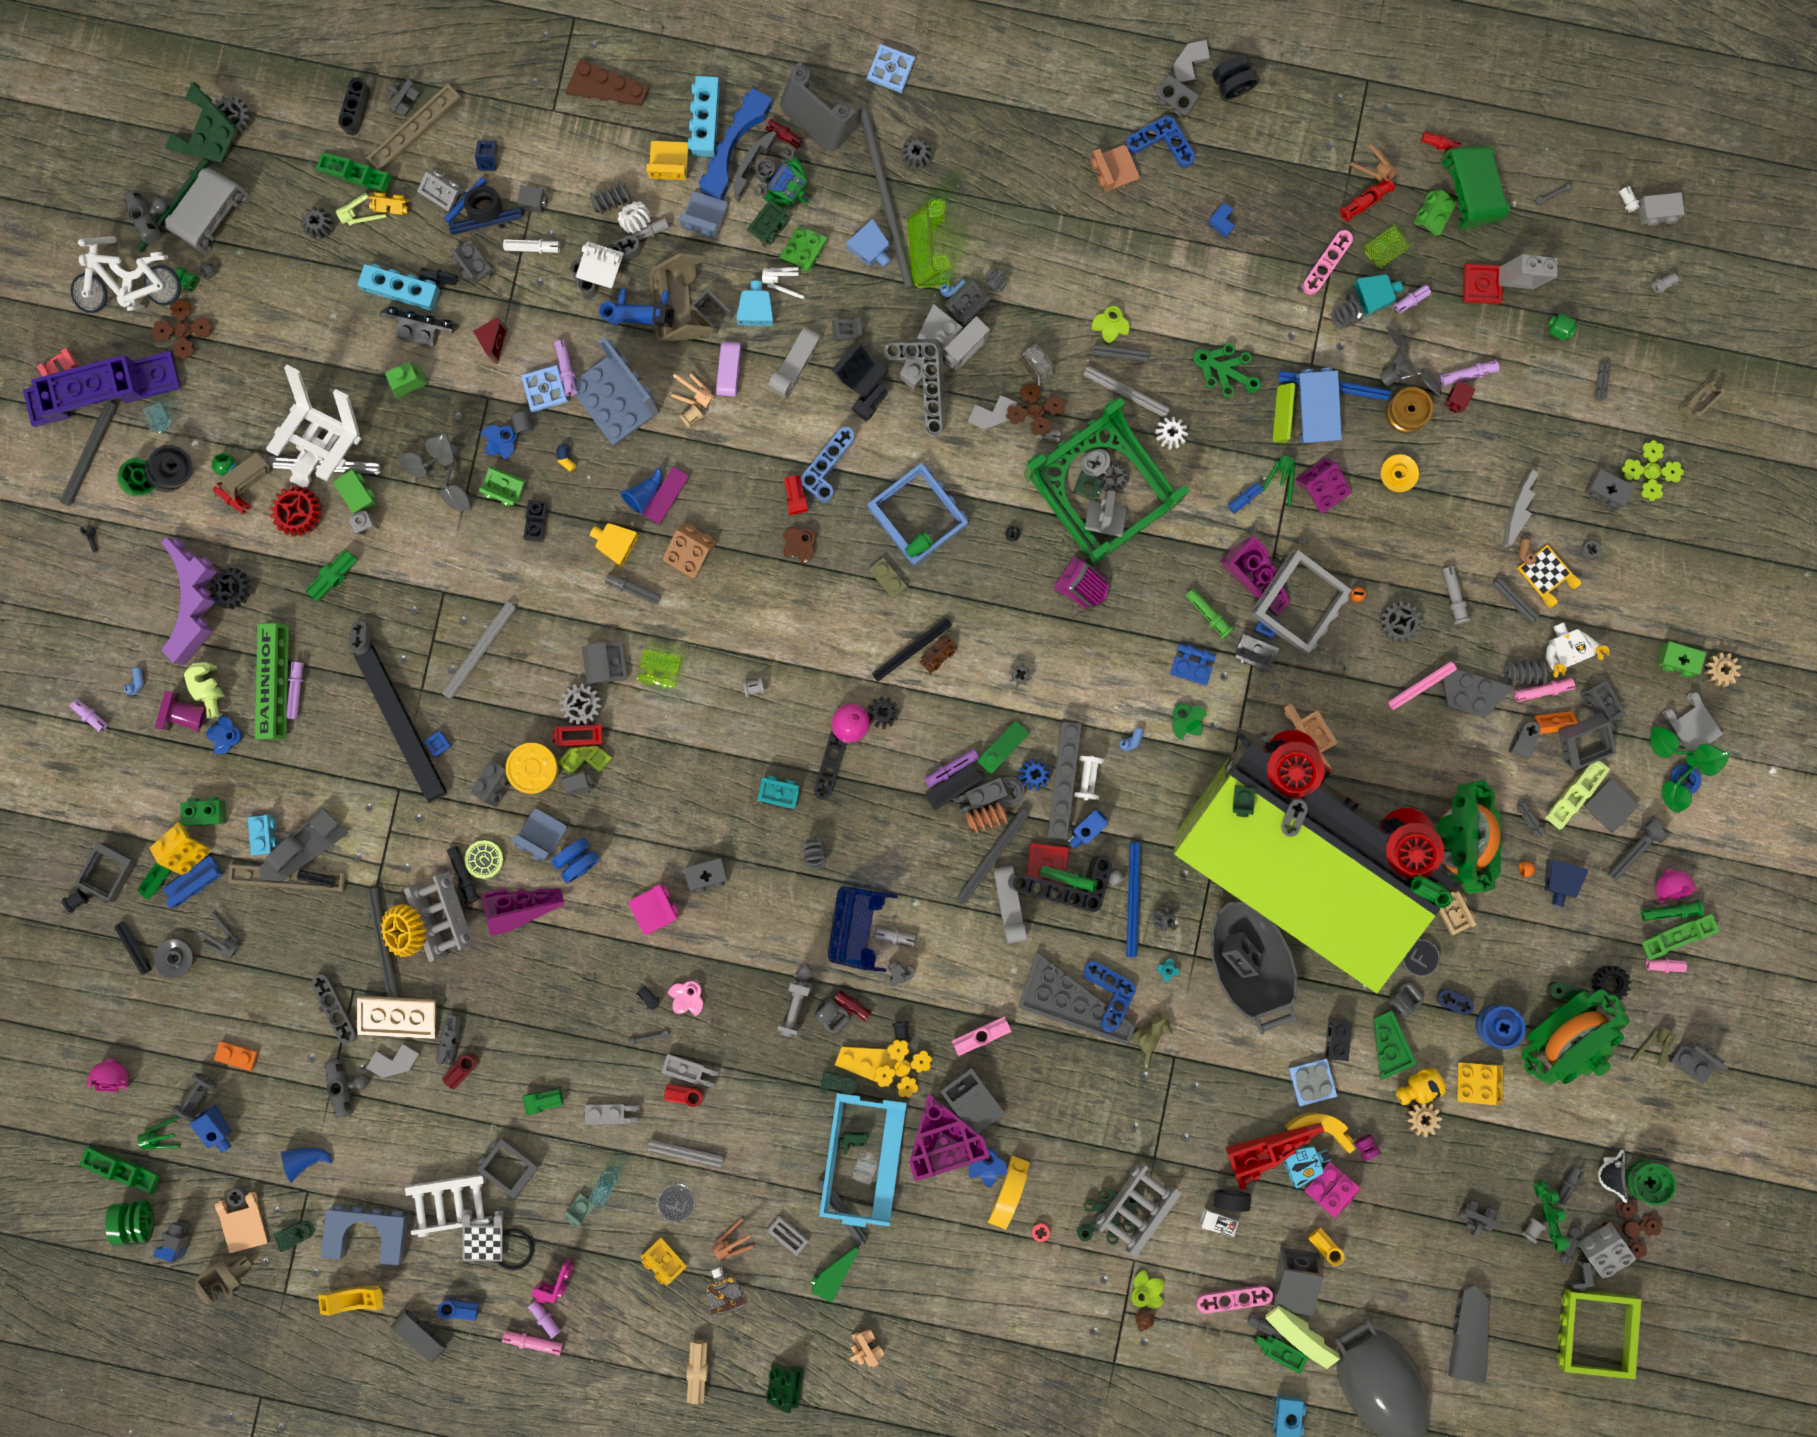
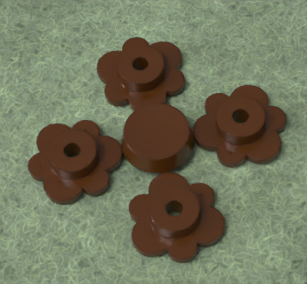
M178 299L177 303L174 302L170 305V309L172 311L171 316L177 318L180 322L173 329L167 321H156L151 333L155 335L156 341L161 342L169 340L170 335L174 332L180 339L173 344L175 348L173 355L186 359L187 356L194 354L193 343L186 339L190 336L191 331L198 338L201 336L207 338L210 336V330H212L213 326L207 317L196 318L194 324L190 326L184 320L186 316L191 315V304Z
M1027 384L1020 389V395L1023 401L1033 404L1029 405L1027 410L1022 408L1021 405L1009 406L1006 418L1010 419L1012 424H1018L1019 422H1024L1028 414L1030 418L1035 419L1030 424L1032 434L1045 436L1046 433L1052 431V425L1049 424V419H1043L1044 409L1050 411L1051 415L1056 413L1062 414L1064 413L1066 402L1056 395L1053 398H1047V403L1043 407L1041 404L1035 403L1037 398L1041 397L1040 387Z
M1621 1199V1201L1615 1203V1208L1618 1210V1216L1624 1217L1628 1221L1623 1224V1228L1617 1226V1223L1611 1221L1619 1235L1624 1233L1627 1237H1630L1629 1243H1626V1245L1638 1261L1647 1254V1250L1644 1248L1645 1243L1635 1237L1640 1234L1641 1230L1645 1231L1647 1236L1652 1234L1657 1236L1661 1233L1660 1227H1662L1663 1223L1656 1214H1650L1649 1217L1643 1216V1222L1639 1225L1636 1221L1631 1220L1633 1214L1638 1213L1636 1200L1628 1199V1203H1625ZM1603 1222L1601 1224V1227L1608 1224V1222Z

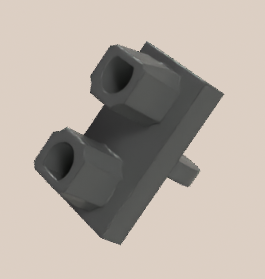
M407 79L400 91H398L400 87L398 82H395L393 87L388 84L386 85L385 89L389 92L386 98L391 101L393 96H396L389 107L390 112H397L405 116L410 106L402 101L403 98L406 96L414 102L420 92L412 86L413 82Z
M1469 1201L1464 1210L1459 1212L1458 1218L1468 1221L1466 1227L1471 1229L1472 1236L1477 1237L1479 1233L1485 1235L1487 1230L1492 1231L1493 1228L1497 1229L1500 1222L1496 1221L1497 1211L1486 1208L1483 1215L1478 1214L1480 1205Z

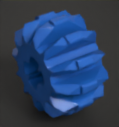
M1032 758L1030 759L1031 766L1024 762L1023 765L1027 769H1019L1020 772L1025 773V775L1019 776V779H1026L1022 786L1030 783L1028 790H1032L1033 785H1035L1036 791H1039V783L1045 788L1047 785L1043 780H1051L1050 777L1045 776V774H1050L1051 770L1044 771L1048 764L1045 763L1041 767V759H1038L1035 765ZM1038 770L1037 774L1040 773V777L1033 780L1030 772Z

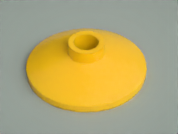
M1402 454L1393 455L1381 467V480L1391 491L1406 492L1417 483L1419 469L1412 458ZM1395 472H1400L1401 477L1397 478Z

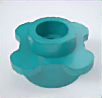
M1167 959L1165 963L1157 966V971L1163 976V981L1169 982L1172 977L1178 976L1180 973L1172 959Z

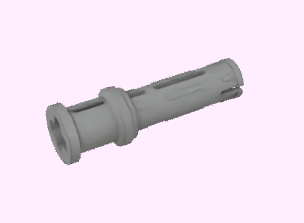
M1451 566L1450 568L1442 569L1452 603L1450 604V610L1454 614V625L1470 622L1471 618L1468 617L1466 610L1467 602L1463 601L1455 567Z

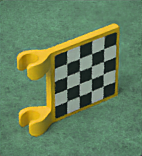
M1546 545L1535 554L1537 560L1534 564L1528 565L1523 563L1517 569L1542 597L1545 604L1551 608L1558 602L1549 593L1565 579L1572 589L1580 586L1581 581L1570 572L1552 549Z

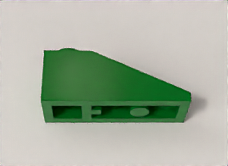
M1015 721L979 758L977 763L991 775L1030 733Z
M854 1245L822 1269L819 1275L815 1274L810 1283L813 1286L811 1293L832 1303L859 1251V1246Z

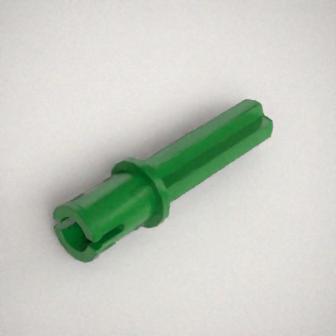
M1042 866L1040 869L1041 877L1074 886L1075 889L1082 888L1094 892L1097 886V880L1082 877L1081 874L1075 875L1048 866Z

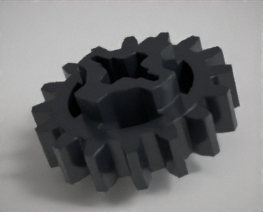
M227 567L226 570L220 569L221 574H215L216 580H211V583L214 584V587L210 588L211 591H214L211 597L216 599L214 603L226 609L240 608V602H247L245 596L250 597V594L247 593V590L251 589V586H247L250 579L245 578L246 573L241 572L240 569Z

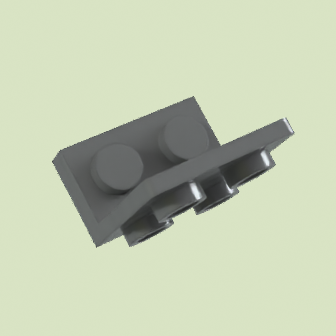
M1681 1042L1669 1059V1062L1700 1084L1705 1083L1714 1069L1727 1071L1728 1067L1723 1065L1724 1061L1716 1055L1711 1056L1707 1053L1708 1049L1698 1043L1696 1045L1692 1042Z

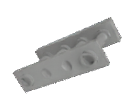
M449 872L433 876L434 884L425 888L423 884H418L404 889L409 906H413V909H418V914L422 915L421 919L425 922L424 928L427 929L425 931L427 938L424 939L425 945L423 946L429 962L448 956L446 950L457 946L458 951L474 946ZM438 891L441 902L430 906L427 895ZM444 909L448 920L436 924L433 913ZM450 927L454 938L443 942L440 931Z
M794 979L790 983L788 991L792 992L793 999L787 1020H783L778 1026L777 1030L781 1031V1035L792 1037L793 1034L797 1035L802 1025L796 1024L803 997L808 996L812 991V983Z
M1141 1162L1133 1167L1130 1172L1131 1176L1106 1211L1097 1217L1095 1225L1101 1232L1107 1228L1126 1242L1127 1247L1125 1250L1135 1258L1182 1194L1171 1185L1165 1189L1145 1173L1148 1167ZM1140 1179L1161 1195V1199L1157 1204L1151 1203L1134 1190ZM1128 1196L1149 1210L1150 1214L1146 1220L1142 1221L1122 1205ZM1117 1211L1138 1227V1231L1134 1236L1128 1235L1111 1222Z

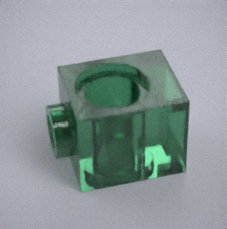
M1080 472L1072 494L1094 501L1095 497L1100 496L1103 486H1100L1102 480ZM1090 483L1094 490L1091 492L1086 491L1084 484Z

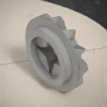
M1102 449L1089 451L1082 459V471L1091 478L1093 476L1099 478V475L1102 473L1106 474L1107 468H1110V456ZM1099 461L1100 465H1096V467H1094L1093 463H1097Z

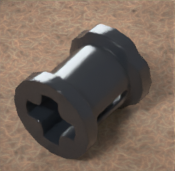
M78 888L71 896L62 898L61 902L68 912L73 913L83 903L87 904L89 898L86 893Z
M909 1021L892 1023V1027L895 1030L894 1040L911 1041L907 1027Z

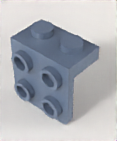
M693 192L685 214L681 213L678 220L681 227L687 231H696L703 236L717 238L728 205L726 201L699 192Z
M534 809L521 832L515 834L512 841L516 843L515 847L524 852L527 849L532 852L531 856L539 861H542V859L549 860L566 832L567 826L543 811Z

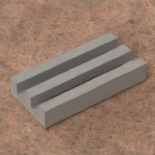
M780 1215L767 1230L769 1234L796 1256L809 1242L806 1236ZM781 1222L792 1233H794L798 1238H800L803 1241V1243H800L796 1238H794L778 1223ZM777 1228L782 1234H784L799 1248L795 1249L791 1244H789L773 1229Z

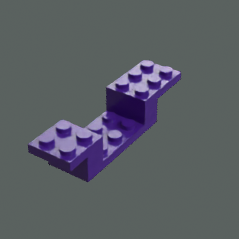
M168 351L134 361L122 355L31 379L33 387L23 389L31 426L38 427L71 418L70 410L116 398L129 403L179 390L181 385L173 353Z

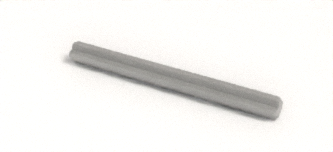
M270 456L267 460L269 461L270 468L291 469L297 458ZM321 461L318 463L314 470H318V468L322 464ZM346 461L343 468L337 466L334 472L353 470L356 473L380 474L381 465L380 463Z
M511 602L505 603L442 692L444 696L450 699L454 696L512 615L516 606Z

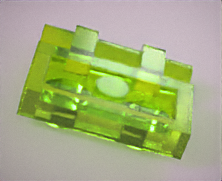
M644 649L640 668L647 669L646 675L638 674L637 681L644 682L645 685L649 686L651 684L658 685L663 689H675L676 681H671L669 678L670 675L678 676L682 657ZM653 671L664 673L663 678L653 677Z

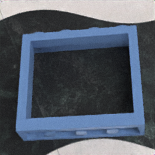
M922 463L867 504L869 511L913 567L968 526V517L965 515V512L963 510L959 511L955 505L957 503L951 495L947 496L945 494L943 484L939 480L935 481L932 477V470L927 465L924 467ZM921 475L959 524L933 543L930 549L910 558L904 550L908 547V544L878 506L917 476Z

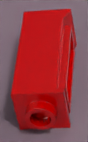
M604 725L555 727V731L552 732V741L556 743L557 747L605 745V741L602 740ZM593 730V739L563 741V731Z

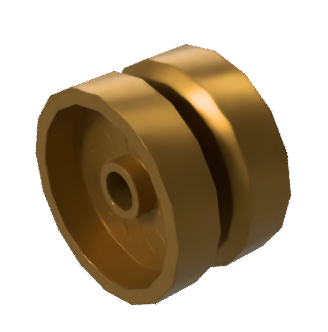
M1407 387L1400 390L1388 402L1386 407L1388 424L1395 431L1402 434H1411L1418 431L1431 419L1433 414V402L1430 395L1417 387Z

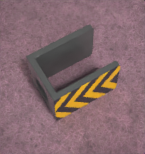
M707 288L690 307L692 312L707 327L713 328L712 332L716 335L718 333L716 327L699 309L711 300L730 319L733 316L731 311Z

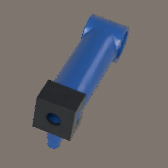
M620 289L618 303L614 304L610 301L602 303L599 308V315L602 319L613 325L632 323L672 327L675 309L668 305L669 292L666 290L662 293L660 303L636 305L625 304L626 290Z

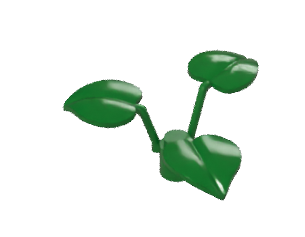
M1653 726L1651 728L1650 744L1655 754L1662 758H1669L1673 753L1676 755L1687 754L1686 761L1691 767L1676 783L1667 781L1661 790L1663 801L1667 807L1675 813H1680L1687 809L1692 802L1690 790L1686 786L1680 785V783L1697 766H1699L1701 773L1704 775H1716L1725 767L1730 753L1711 744H1701L1694 751L1690 749L1687 751H1677L1676 749L1679 748L1680 741L1673 732L1660 726Z

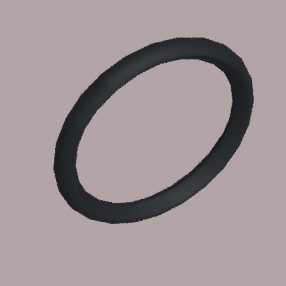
M508 1229L503 1231V1236L509 1233H518L526 1238L529 1243V1256L524 1263L518 1266H508L501 1261L496 1262L506 1270H519L530 1262L534 1246L531 1238L524 1231Z

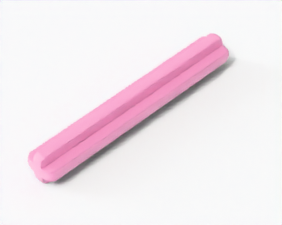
M1450 661L1388 701L1389 707L1392 710L1397 709L1453 673L1457 669L1455 664Z

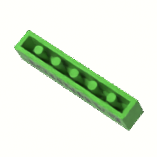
M269 623L258 624L255 739L286 740L289 625Z

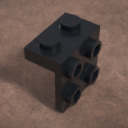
M855 342L840 361L836 363L832 371L841 383L860 396L867 397L888 373V368L869 356L862 345Z

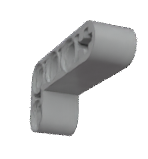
M807 327L802 329L780 370L775 371L768 384L770 391L788 399L817 349L822 335Z
M1013 866L994 868L1006 942L1009 944L1026 941L1027 936L1018 892L1012 890L1008 885L1010 876L1014 874Z

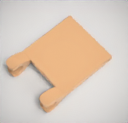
M250 1192L245 1196L249 1206L245 1209L228 1213L226 1200H221L215 1204L229 1253L268 1243L256 1192Z

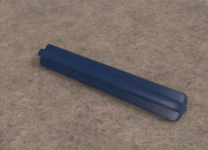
M518 207L501 211L496 219L486 223H477L471 219L449 224V231L452 235L522 219V210Z

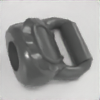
M1405 982L1398 987L1396 993L1390 996L1388 1001L1389 1005L1399 1016L1407 1018L1414 1010L1421 1006L1424 998L1423 994L1412 982ZM1405 987L1418 1000V1002L1413 1003V1000H1411L1406 995V993H1404Z
M831 998L825 1000L814 1013L815 1019L822 1023L828 1032L833 1034L839 1033L850 1021V1015L847 1010ZM840 1013H843L844 1016L841 1018V1020L833 1028H831L830 1024L833 1023V1021L836 1019L837 1016H839Z

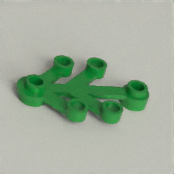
M1226 344L1223 348L1211 352L1205 348L1198 349L1194 353L1193 361L1198 367L1202 368L1206 380L1205 386L1208 389H1213L1217 385V379L1211 374L1210 367L1217 371L1222 387V395L1225 398H1230L1234 393L1233 387L1229 385L1227 376L1244 384L1245 390L1249 393H1256L1259 390L1261 382L1257 377L1249 378L1231 368L1241 364L1248 365L1252 359L1249 353L1245 352L1240 357L1218 362L1214 359L1223 355L1231 356L1234 353L1235 347L1232 344ZM1230 347L1232 352H1226L1225 348ZM1200 355H1205L1206 360H1201ZM1247 356L1249 360L1245 362L1242 360V357ZM1208 380H1213L1214 385L1210 386ZM1251 381L1256 382L1257 386H1256V387H1252V386L1250 385V382H1251ZM1230 389L1231 394H1226L1224 390Z
M1539 1179L1538 1182H1534V1191L1537 1198L1542 1200L1543 1218L1549 1224L1550 1238L1553 1240L1556 1252L1565 1251L1566 1248H1569V1241L1567 1236L1561 1234L1557 1221L1566 1220L1564 1209H1556L1552 1205L1553 1203H1559L1558 1192L1550 1191L1548 1183H1545L1543 1179Z

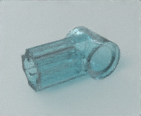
M609 1167L600 1175L597 1184L587 1199L591 1204L600 1208L604 1206L620 1179L619 1171L614 1167ZM611 1174L614 1177V1181H607L605 1175Z

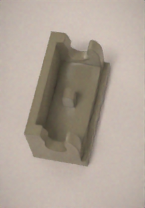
M1716 381L1705 382L1678 408L1691 422L1699 418L1726 392L1723 387L1717 389L1714 386Z

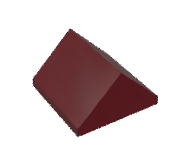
M495 318L473 331L486 355L494 364H498L508 329L500 318Z

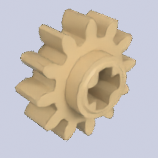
M1718 653L1717 656L1709 657L1711 662L1705 663L1709 670L1704 672V674L1711 675L1708 681L1715 680V686H1719L1722 683L1723 687L1729 686V683H1736L1734 677L1741 676L1740 673L1736 672L1737 669L1741 668L1740 665H1735L1738 660L1737 658L1730 659V653L1725 656L1723 653Z
M1431 1103L1427 1104V1106L1426 1104H1420V1107L1412 1104L1414 1111L1407 1110L1411 1117L1405 1119L1412 1123L1408 1128L1410 1130L1415 1129L1414 1134L1417 1136L1421 1132L1424 1137L1428 1136V1132L1435 1135L1434 1127L1441 1128L1437 1121H1441L1442 1118L1436 1116L1439 1110L1433 1109V1104ZM1423 1115L1426 1116L1425 1123L1421 1122Z

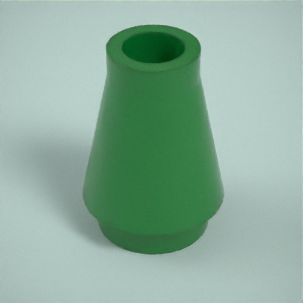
M924 531L921 534L919 533L904 550L910 558H913L930 549L933 541Z

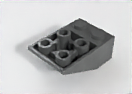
M972 1066L940 1088V1092L959 1118L978 1134L1005 1114Z

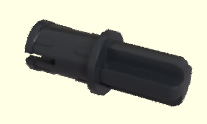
M421 267L419 271L420 280H430L436 284L445 283L450 285H457L458 282L457 275L443 273L441 269L431 270Z

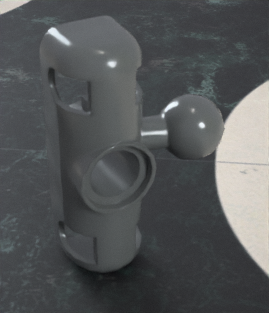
M127 192L124 196V201L127 204L128 217L133 221L141 240L150 245L161 237L154 215L165 212L168 209V203L163 198H156L152 203L153 206L149 208L145 196L140 192ZM153 225L156 228V230L149 229V227Z
M342 1059L325 1062L326 1091L334 1108V1116L337 1118L349 1116L354 1112L350 1089L363 1090L368 1086L369 1080L364 1075H358L353 1081L348 1082ZM336 1064H341L343 1071L337 1072ZM337 1083L341 1086L339 1094L334 1090ZM350 1102L351 1109L345 1110L344 1103Z

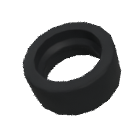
M480 186L467 193L464 198V207L471 220L477 223H486L499 216L502 210V202L495 189L489 186ZM481 200H493L491 205L485 209H473L476 203Z
M1215 1190L1213 1206L1228 1211L1248 1212L1251 1208V1194L1234 1190Z

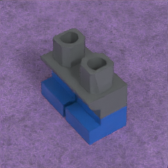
M180 1219L177 1220V1223H170L169 1229L161 1233L162 1239L165 1240L163 1246L157 1247L153 1256L169 1262L184 1257L192 1234L187 1233L191 1223Z

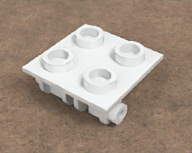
M587 242L582 247V252L584 253L576 278L612 289L624 253Z

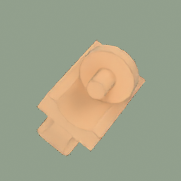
M867 1329L861 1333L855 1332L851 1336L856 1345L850 1347L853 1352L849 1357L850 1360L854 1361L857 1359L860 1365L866 1361L869 1367L877 1366V1361L884 1356V1352L878 1345L872 1349L869 1348L868 1343L875 1339L872 1331Z

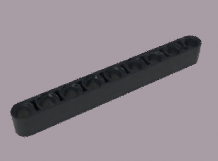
M370 644L369 650L363 655H356L353 652L424 797L431 803L447 794L446 788L376 649Z

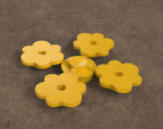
M894 1040L893 1044H890L887 1048L890 1058L897 1060L893 1069L888 1065L879 1066L875 1069L876 1075L873 1079L880 1087H884L886 1084L892 1083V1078L895 1074L903 1077L901 1082L897 1084L899 1089L898 1095L910 1098L912 1093L917 1092L918 1086L915 1084L916 1080L914 1078H909L906 1075L910 1072L911 1067L916 1069L918 1073L928 1071L932 1058L923 1050L919 1054H914V1060L909 1063L903 1060L905 1055L909 1053L907 1049L908 1043L905 1040Z

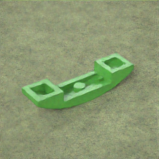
M1709 914L1662 931L1642 941L1641 944L1647 959L1650 961L1667 954L1668 951L1695 940L1704 939L1720 931L1713 914Z

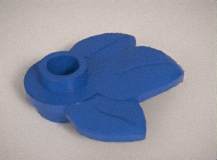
M491 425L482 430L481 435L489 440L485 448L486 455L495 456L500 453L504 459L512 455L514 452L513 442L517 437L513 427L503 426L500 428L496 425ZM506 433H510V437L508 439L504 438V435Z
M220 716L218 725L210 727L206 732L208 739L215 743L213 751L215 754L229 752L231 747L240 743L243 737L242 732L237 727H234L233 721L226 716Z
M987 1148L992 1159L990 1161L984 1159L970 1164L969 1177L975 1178L980 1176L983 1183L990 1188L995 1183L998 1175H1006L1007 1165L1002 1159L998 1158V1154L994 1149Z

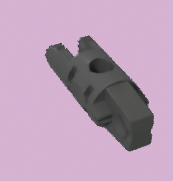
M448 1014L437 1052V1064H443L444 1062L448 1065L453 1064L460 1034L461 1017L458 1015Z

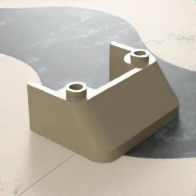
M679 253L651 269L649 278L652 305L660 303L662 293L666 290L669 292L668 305L675 309L672 327L654 325L655 337L658 341L670 342L697 339L713 331L712 327L702 326L699 320L691 318L688 285L696 278L695 265L705 261V256Z

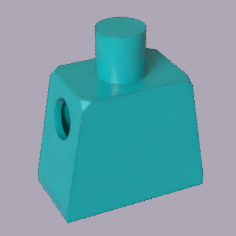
M1388 275L1359 278L1353 284L1360 305L1364 310L1365 318L1393 304L1396 300L1395 293L1403 291L1401 281L1391 283Z

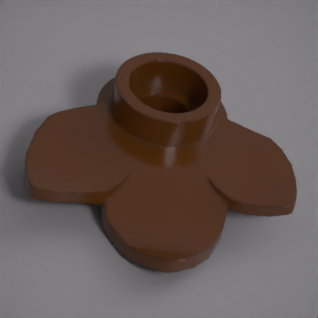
M790 528L783 533V537L788 542L784 546V556H799L803 564L810 561L814 554L813 544L816 541L814 531L809 528L801 530ZM805 534L809 537L807 542L803 540Z

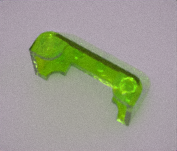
M945 197L931 199L908 217L912 280L915 286L920 288L937 287L943 284L950 286L951 283L950 260L942 254L934 255L932 231H936L938 223L945 221Z

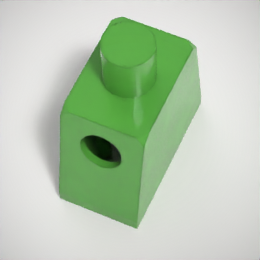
M407 362L385 372L395 398L428 384L421 366L412 362Z

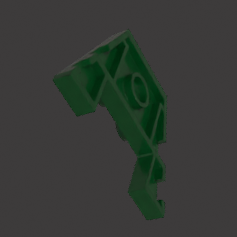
M193 82L185 98L201 107L202 112L191 139L188 141L173 132L170 134L165 148L220 163L225 162L238 128L222 110H219L212 103V99L202 92L200 86Z

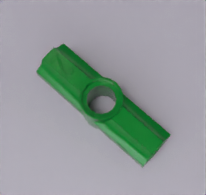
M344 549L332 563L326 564L320 570L319 576L305 591L319 602L332 588L341 584L345 578L344 575L358 560L348 550Z

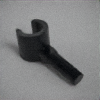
M88 525L89 531L86 533V530L81 527L80 532L87 537L92 552H97L94 542L95 529Z

